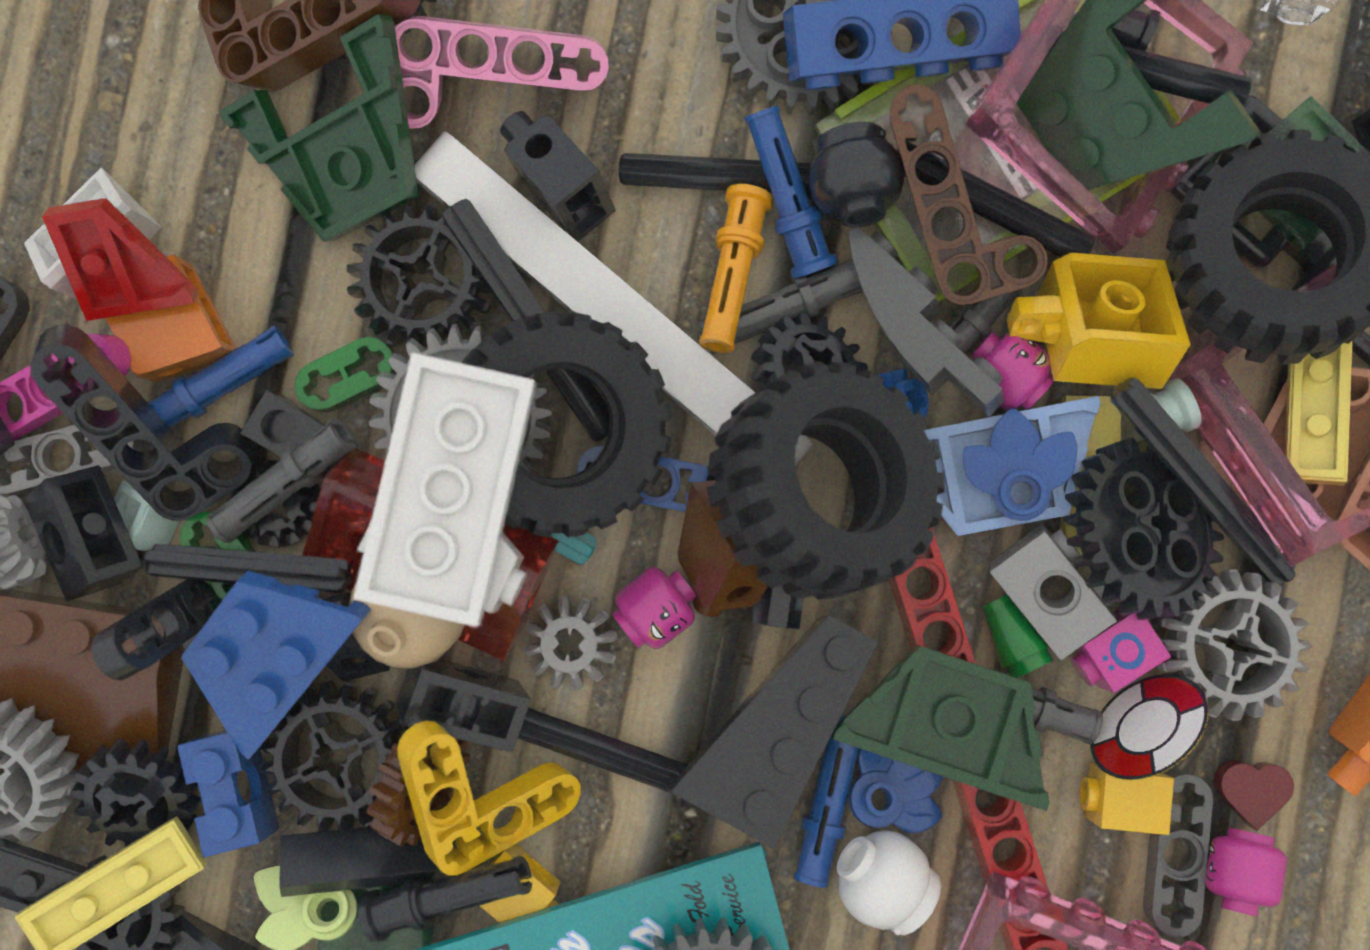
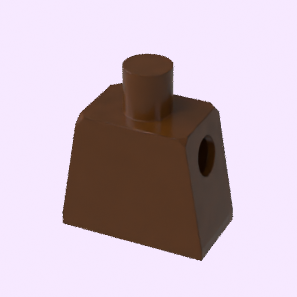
M716 480L691 483L678 549L679 563L697 595L693 599V607L697 612L708 617L719 616L724 610L751 607L760 601L768 585L757 579L756 573L759 569L755 565L751 564L743 567L732 552L737 546L730 536L722 538L715 522L722 519L718 506H710L708 487L715 484Z

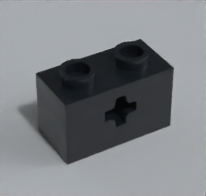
M438 659L426 665L407 669L395 705L403 725L412 727L423 721H433L441 725L454 738L513 753L531 698L518 680Z

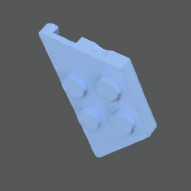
M1099 396L1019 411L1032 423L1039 433L1041 440L1061 432L1071 431L1074 433L1077 442V459L1073 474L1079 473L1083 468L1081 461L1085 459L1088 450L1087 443L1093 421L1099 411ZM1003 415L924 430L929 442L936 441L941 457L935 461L937 472H944L945 489L944 493L937 496V502L943 504L941 517L956 536L1068 516L1072 505L1065 499V494L1076 491L1075 484L1070 478L1064 484L1051 490L1049 505L1038 517L1027 521L1010 519L998 510L994 503L993 495L975 488L970 483L963 467V448L971 445L990 447V438L994 427ZM1017 482L1011 488V497L1015 502L1024 504L1031 497V489L1026 483Z

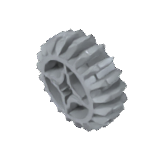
M1224 569L1220 577L1213 576L1212 581L1204 584L1209 595L1203 593V596L1197 597L1199 600H1195L1196 609L1180 612L1179 616L1155 620L1160 628L1168 629L1167 638L1159 639L1171 656L1159 664L1158 669L1165 672H1174L1173 675L1183 676L1195 682L1207 698L1208 716L1214 718L1223 712L1226 719L1239 721L1242 719L1244 711L1248 716L1258 718L1264 716V703L1274 708L1284 706L1279 690L1282 689L1288 692L1300 690L1296 681L1291 678L1293 671L1304 673L1310 669L1306 663L1298 661L1299 651L1309 650L1313 646L1309 641L1298 639L1297 633L1302 631L1309 623L1304 618H1290V615L1299 603L1295 602L1292 598L1279 599L1282 587L1273 582H1266L1262 585V576L1257 573L1246 572L1241 577L1237 570ZM1231 600L1228 610H1222L1219 619L1212 626L1204 627L1199 625L1212 608L1222 602ZM1259 620H1261L1265 629L1267 645L1259 637ZM1213 636L1226 639L1229 637L1232 641L1237 642L1236 645L1249 649V652L1233 651L1227 648L1226 644L1215 641ZM1195 643L1204 650L1206 657L1204 671L1208 672L1207 678L1197 663ZM1254 663H1262L1258 671L1248 681L1233 687L1235 680L1241 681L1246 668Z
M13 698L0 703V769H4L0 773V838L15 843L19 842V840L29 843L32 839L39 837L42 832L45 833L49 828H53L62 818L63 813L73 803L74 798L70 796V793L78 782L74 778L77 771L73 768L76 765L79 754L64 750L70 735H55L52 731L55 718L41 722L35 718V705L21 712L18 711Z

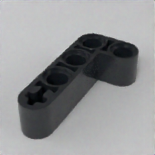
M55 325L40 335L30 364L32 378L40 389L160 516L173 521L194 517L239 488L248 480L251 473L250 439L241 434L242 428L231 423H217L183 443L84 331L71 325ZM52 354H54L55 357L60 360L55 362L53 359H51ZM70 356L74 359L73 365L66 359ZM96 396H104L112 399L117 404V407L111 410H100L92 406L88 400ZM133 440H145L152 443L155 448L150 451L140 452L128 446V443ZM228 450L237 454L238 457L229 462H221L214 459L212 455L218 451ZM172 481H182L189 484L191 488L185 491H174L165 485Z

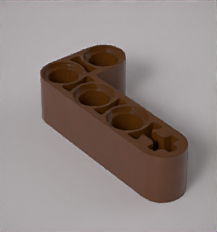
M199 0L198 10L215 63L222 77L233 83L274 92L345 54L346 51L339 37L377 14L391 15L396 26L416 12L420 5V0H286L272 8L268 0Z
M919 84L910 85L900 90L892 100L890 125L902 160L935 279L941 293L953 303L967 305L1019 290L1038 282L1044 275L1048 263L1047 253L1043 245L1035 238L1025 235L1009 236L982 245L944 109L937 93L931 88ZM916 99L919 107L929 106L931 109V113L925 116L923 123L926 136L929 137L934 132H938L941 142H925L913 151L908 152L905 142H915L917 134L914 124L911 121L901 122L899 115L906 112L907 101ZM934 153L940 155L945 160L948 172L943 182L938 185L929 186L918 180L915 174V164L921 156ZM946 207L958 211L963 219L961 233L956 238L948 241L937 238L931 229L933 215L939 209ZM1015 245H1025L1033 255L1032 267L1027 274L1021 277H1011L1003 266L1005 253ZM960 262H969L978 271L979 279L977 285L966 294L954 293L947 284V276L950 269Z

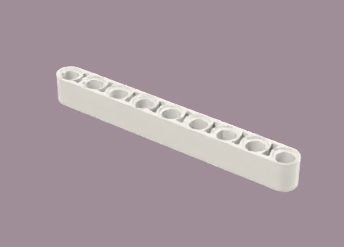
M444 131L414 165L417 183L446 208L460 200H470L512 264L568 312L591 315V319L601 323L609 322L622 329V336L630 342L637 341L649 354L645 360L651 369H659L666 385L660 388V390L714 436H716L722 423L731 418V411L743 400L755 393L449 133ZM800 435L798 440L795 466L813 446V443L804 435Z

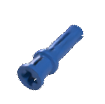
M776 105L751 114L744 119L748 123L763 172L780 216L779 219L775 220L776 226L774 227L776 233L783 235L793 263V267L789 271L794 279L838 263L836 254L829 252L819 222L824 218L822 211L818 210L817 205L812 207L810 205L796 158L779 113V106Z

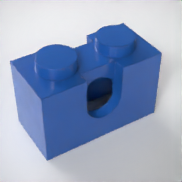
M227 730L203 735L177 745L186 785L197 782L202 799L204 813L194 818L203 858L259 844L279 830L272 795L265 793L266 787L269 785L267 774L259 771L260 765L264 763L260 748L248 760L240 753ZM242 770L248 776L251 790L250 799L246 802L241 797L237 782L238 771Z

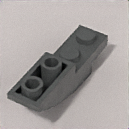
M852 228L848 235L852 258L861 287L880 329L894 352L910 373L924 385L932 396L949 380L989 417L1004 402L1003 389L999 386L1004 380L1003 377L984 358L979 356L974 362L958 348L962 343L960 337L942 320L938 319L933 325L930 323L940 313L937 299L934 295L938 288L925 273L917 267H913L908 272L894 259L898 255L897 250L880 233L875 231L869 237L861 228Z

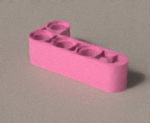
M426 16L411 17L395 27L403 88L406 86L420 87L426 92L430 103L428 111L423 114H414L407 110L408 124L411 129L421 128L429 124L439 111L442 102L443 75L584 91L598 87L606 78L609 69L608 57L602 45L594 38L585 35ZM409 28H420L429 34L433 46L429 57L418 59L407 53L403 38ZM474 34L485 40L489 49V56L486 62L480 65H472L462 59L459 54L458 45L460 39L465 35ZM523 41L537 43L545 55V60L541 67L535 71H525L518 67L513 58V50L517 44ZM551 43L563 44L560 52L561 57L576 58L579 55L580 48H588L591 59L599 61L598 67L589 68L587 77L577 76L575 66L559 63L561 75L549 74L553 65V48Z

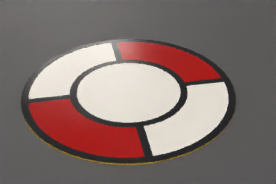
M1173 674L1150 676L1134 682L1121 690L1102 709V727L1096 741H1092L1090 745L1091 754L1097 766L1106 774L1118 779L1140 780L1161 774L1178 764L1197 745L1206 728L1209 709L1204 692L1192 680Z

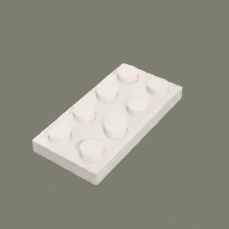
M411 353L353 599L475 627L481 626L537 385L535 380Z

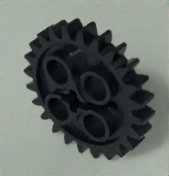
M1134 437L1096 449V455L1081 461L1085 471L1073 474L1071 477L1079 490L1065 494V499L1076 508V513L1063 517V521L1068 525L1076 527L1077 535L1066 540L1067 545L1080 547L1082 555L1074 563L1075 567L1083 568L1089 566L1092 571L1086 586L1093 588L1103 585L1102 603L1119 602V614L1129 615L1136 613L1138 620L1153 618L1159 620L1179 616L1180 612L1196 609L1195 600H1199L1197 597L1203 596V593L1209 595L1204 584L1212 581L1213 576H1217L1209 565L1223 562L1224 557L1213 549V542L1224 540V535L1212 529L1211 522L1214 520L1144 439L1136 442Z

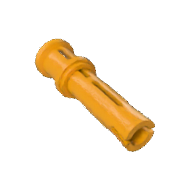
M735 184L727 188L725 201L729 206L724 227L717 230L715 242L721 253L711 290L703 332L699 339V345L712 352L731 353L734 350V340L745 298L752 259L758 257L764 247L765 240L761 236L765 213L772 210L774 199L767 190L750 184Z

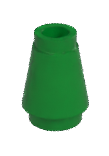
M1008 594L982 607L1001 669L1007 667L1010 675L1018 678L1053 661L1047 649L1049 647Z

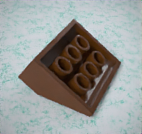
M1 590L0 703L13 698L18 711L21 712L35 705V718L41 722L55 718L52 727L55 735H70L64 750L79 754L74 769H80L98 747L104 745L110 749L117 739L123 738L130 749H133L140 739H144L147 741L149 752L155 754L163 746L169 748L183 667L181 656L185 652L182 645L152 666L122 681L114 680L103 674L97 667L92 657V641L98 632L136 609L80 600L66 602L65 598L17 590ZM152 615V622L156 630L162 637L166 638V632L162 624ZM131 638L122 644L126 653L137 648Z

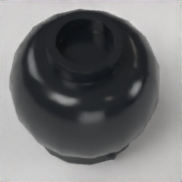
M872 122L845 123L824 132L814 142L815 158L810 166L809 188L814 203L822 213L832 219L841 221L844 226L851 228L865 227L881 221L886 216V211L900 198L904 183L902 160L893 145L886 140V131L880 125Z

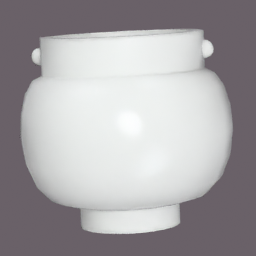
M880 830L865 837L859 836L853 839L844 848L837 863L839 897L849 913L864 925L882 930L890 929L896 935H907L921 927L933 913L941 892L940 876L929 867L926 855L910 838L898 832Z

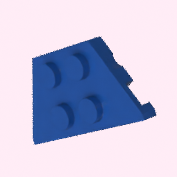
M247 571L234 584L181 658L238 750L249 760L371 609L365 603L355 600L349 607L319 599V590L298 584L293 586L284 585L273 577Z

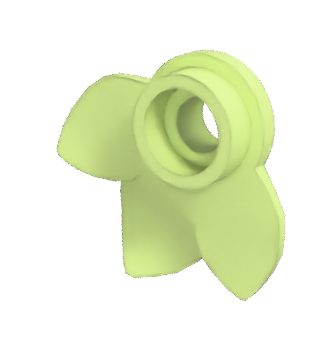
M280 866L260 870L254 875L259 899L266 909L272 913L259 928L256 939L271 949L297 950L313 938L324 941L335 940L345 935L355 923L358 904L351 890L281 897L279 888ZM329 901H336L339 905L337 917L330 922H324L321 918L322 907Z

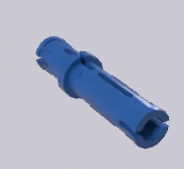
M273 325L270 329L258 335V337L231 351L200 372L188 378L180 376L172 381V388L150 402L148 401V403L165 423L172 428L191 416L195 418L203 416L207 413L208 406L263 374V372L276 364L294 356V352L279 328Z
M841 715V717H840L838 723H839L845 716ZM830 737L823 752L809 815H803L800 827L805 830L797 870L793 876L799 882L821 888L828 887V877L837 840L844 839L846 826L841 823L859 750L857 747L833 740L832 737ZM841 747L843 749V753L840 761L833 794H831V783L834 775L839 749ZM826 805H828L830 809L823 833L820 851H818L817 843L822 828Z

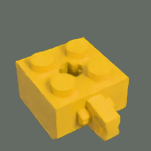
M1069 253L1053 261L1037 296L1017 297L1006 319L1010 336H1018L1027 340L1046 343L1053 379L1059 382L1116 386L1133 377L1140 380L1146 388L1162 389L1190 346L1165 260Z

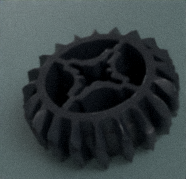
M404 204L402 208L403 220L397 221L390 212H383L382 220L387 227L381 232L372 225H365L364 231L372 239V242L369 246L362 243L353 244L352 250L362 257L363 261L362 263L353 262L346 265L347 272L361 280L348 286L347 291L353 298H364L357 304L354 311L360 318L372 316L367 326L371 333L378 335L386 331V343L397 347L405 336L406 343L409 339L413 338L422 345L424 336L427 342V332L432 328L435 329L441 338V334L444 333L448 337L452 324L459 326L463 323L471 331L476 326H479L470 314L473 309L481 313H489L491 306L479 297V293L490 294L492 291L483 278L480 277L481 275L443 221L442 215L438 219L437 209L433 204H425L420 218H418L415 209L410 204ZM430 238L429 241L423 240L417 251L411 255L401 256L394 254L397 249L408 242ZM448 244L454 246L459 251L463 261L464 278L462 287L454 284L449 278L444 276V267L448 259L444 253ZM384 270L391 273L399 281V290L395 298L399 301V304L394 314L387 306L382 292V275ZM403 270L412 274H425L428 271L441 287L431 282L429 284L419 282L416 285ZM434 300H444L452 303L445 311L434 317L413 320L415 314L421 315L427 304Z
M332 680L320 684L319 695L312 687H308L300 696V703L296 702L284 716L285 718L272 731L278 738H268L259 747L265 753L274 755V759L260 765L259 771L265 774L275 773L277 780L266 787L265 793L269 795L276 794L279 791L284 793L286 799L280 803L278 807L279 812L286 813L296 806L300 809L296 821L297 825L305 826L316 816L318 833L330 830L334 821H336L341 833L354 828L355 818L364 827L370 825L374 817L367 813V808L377 799V796L369 792L370 788L367 792L361 779L365 775L361 767V761L364 753L376 746L379 767L392 752L394 743L399 744L400 740H397L395 733L407 725H403L400 718L392 723L387 719L386 715L395 707L394 702L387 700L377 708L373 706L377 697V690L373 687L365 689L359 699H357V685L355 681L351 680L343 683L339 693L337 686ZM328 712H337L351 716L363 724L368 731L361 734H350L341 727L338 720L332 721ZM309 723L312 732L308 734L312 744V753L308 761L299 765V740L304 728ZM353 745L358 746L356 750L346 755L347 759L343 762H329L321 767L317 766V763L329 757L328 753L332 750L336 751L341 748L345 750ZM378 767L371 786L382 779L383 774L380 773ZM316 778L324 779L332 785L336 794L343 793L345 798L327 796L316 790L308 781Z

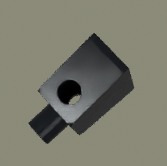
M518 111L510 115L503 122L500 134L508 142L504 151L514 169L556 223L577 242L580 241L616 211L599 170L550 116H541L533 122L526 112Z

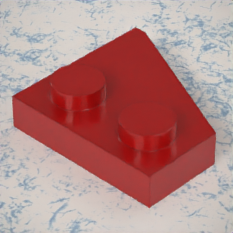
M107 198L48 207L42 215V219L86 321L195 302L198 295L196 286Z

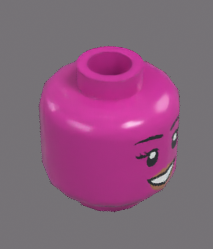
M992 331L970 356L974 360L979 356L984 358L1003 377L1004 380L999 386L1003 389L1004 402L999 407L1005 411L1016 409L1019 406L1024 410H1028L1054 382L1053 375L1050 373L1051 365L1048 352L1036 341L1018 336H1010L1009 331L1001 338Z
M650 567L618 591L615 597L618 609L612 615L638 648L646 643L652 649H660L692 625L695 614L689 602L697 597V595L677 570L667 576L662 569Z
M1228 828L1227 836H1217L1212 840L1205 885L1212 893L1223 896L1221 908L1257 917L1259 905L1274 907L1281 902L1287 857L1283 851L1274 847L1275 838Z

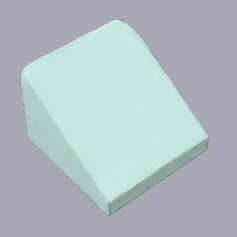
M123 480L114 500L135 549L147 551L151 550L155 544L169 545L179 521L165 519L160 516L127 481Z

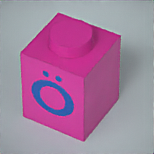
M1119 609L1114 611L1117 622L1075 650L1077 655L1071 658L1073 666L1087 685L1092 687L1096 684L1097 687L1116 693L1171 657L1148 620H1138L1136 613L1121 615L1119 614Z

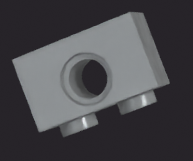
M1042 523L991 560L990 573L1061 661L1117 622L1112 608L1109 606L1110 604L1102 603L1104 586L1093 588L1086 586L1088 578L1080 568H1076L1074 565V561L1081 554L1076 547L1067 545L1066 540L1069 539L1061 529L1052 534ZM1060 575L1069 579L1072 582L1070 592L1060 599L1046 597L1040 591V587L1043 581L1050 576Z

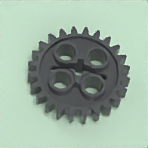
M725 0L727 3L717 5L716 19L725 24L716 27V41L728 43L721 49L720 59L722 63L737 61L731 70V80L735 82L745 77L749 78L746 90L747 97L750 98L761 89L767 92L765 108H770L778 97L785 99V109L788 115L792 114L797 101H804L808 114L814 115L819 99H823L832 111L836 109L839 91L850 100L856 97L858 87L855 80L861 83L860 74L839 76L840 86L806 90V80L789 82L788 68L780 66L774 59L775 55L786 51L783 13L793 5L836 0ZM761 3H773L779 7L781 14L771 18L763 17L757 13L755 7ZM839 30L837 33L848 37L851 45L843 49L836 48L837 51L844 58L854 59L858 52L856 37L850 31ZM759 38H773L770 42L766 44H761L758 42Z

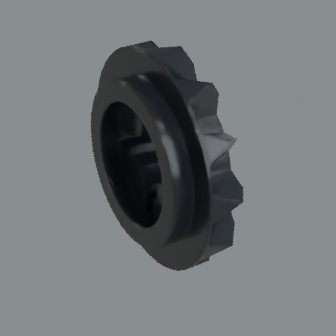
M267 460L265 463L251 468L248 480L234 490L235 494L280 460ZM316 483L310 488L302 487L283 502V507L287 511L285 514L290 521L278 513H270L243 533L258 542L259 545L270 547H286L303 540L314 529L321 514L322 498L318 484Z

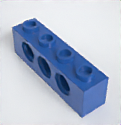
M836 0L793 5L783 13L789 82L806 80V90L840 86L839 76L860 74L861 84L895 80L894 70L915 68V78L943 75L949 73L948 64L969 61V71L1003 67V57L1022 51L1018 0ZM950 17L958 19L965 28L966 36L962 46L953 44L947 36L946 26ZM895 23L904 25L911 33L912 45L907 53L899 51L892 43L891 31ZM839 30L850 31L856 37L858 52L854 59L844 58L837 51L835 38Z

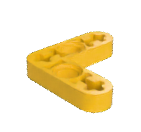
M423 721L413 725L401 737L397 748L398 760L424 850L441 872L447 875L465 873L563 818L573 810L581 794V785L574 775L557 762H547L473 801L459 745L451 734L433 721ZM432 743H435V745L430 748V754L433 764L438 768L436 770H431L422 760L427 756L426 747ZM453 787V796L450 802L440 810L430 811L429 805L434 795L441 789ZM515 806V812L510 822L501 828H493V823L498 813L506 807ZM456 839V848L453 850L452 842Z

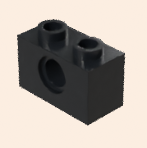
M100 465L44 479L23 500L66 602L117 586L143 567Z

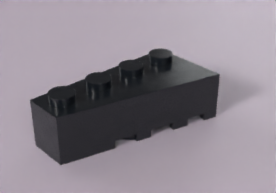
M831 615L818 618L771 670V673L743 701L730 719L709 739L695 758L666 788L678 797L773 849L879 642Z

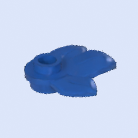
M1016 409L1008 410L995 425L990 438V447L971 445L963 448V467L970 483L975 488L993 495L994 503L998 510L1006 517L1017 521L1034 519L1045 511L1050 502L1051 490L1064 484L1071 478L1077 459V442L1073 432H1061L1041 440L1039 433L1032 423ZM1017 482L1026 483L1031 489V497L1024 504L1015 502L1011 497V488Z
M859 749L857 761L860 776L853 782L850 788L849 806L854 817L860 823L872 828H884L892 824L906 833H920L932 828L942 818L939 806L930 795L938 788L943 776ZM876 789H880L885 795V805L880 810L875 809L871 802L872 793Z

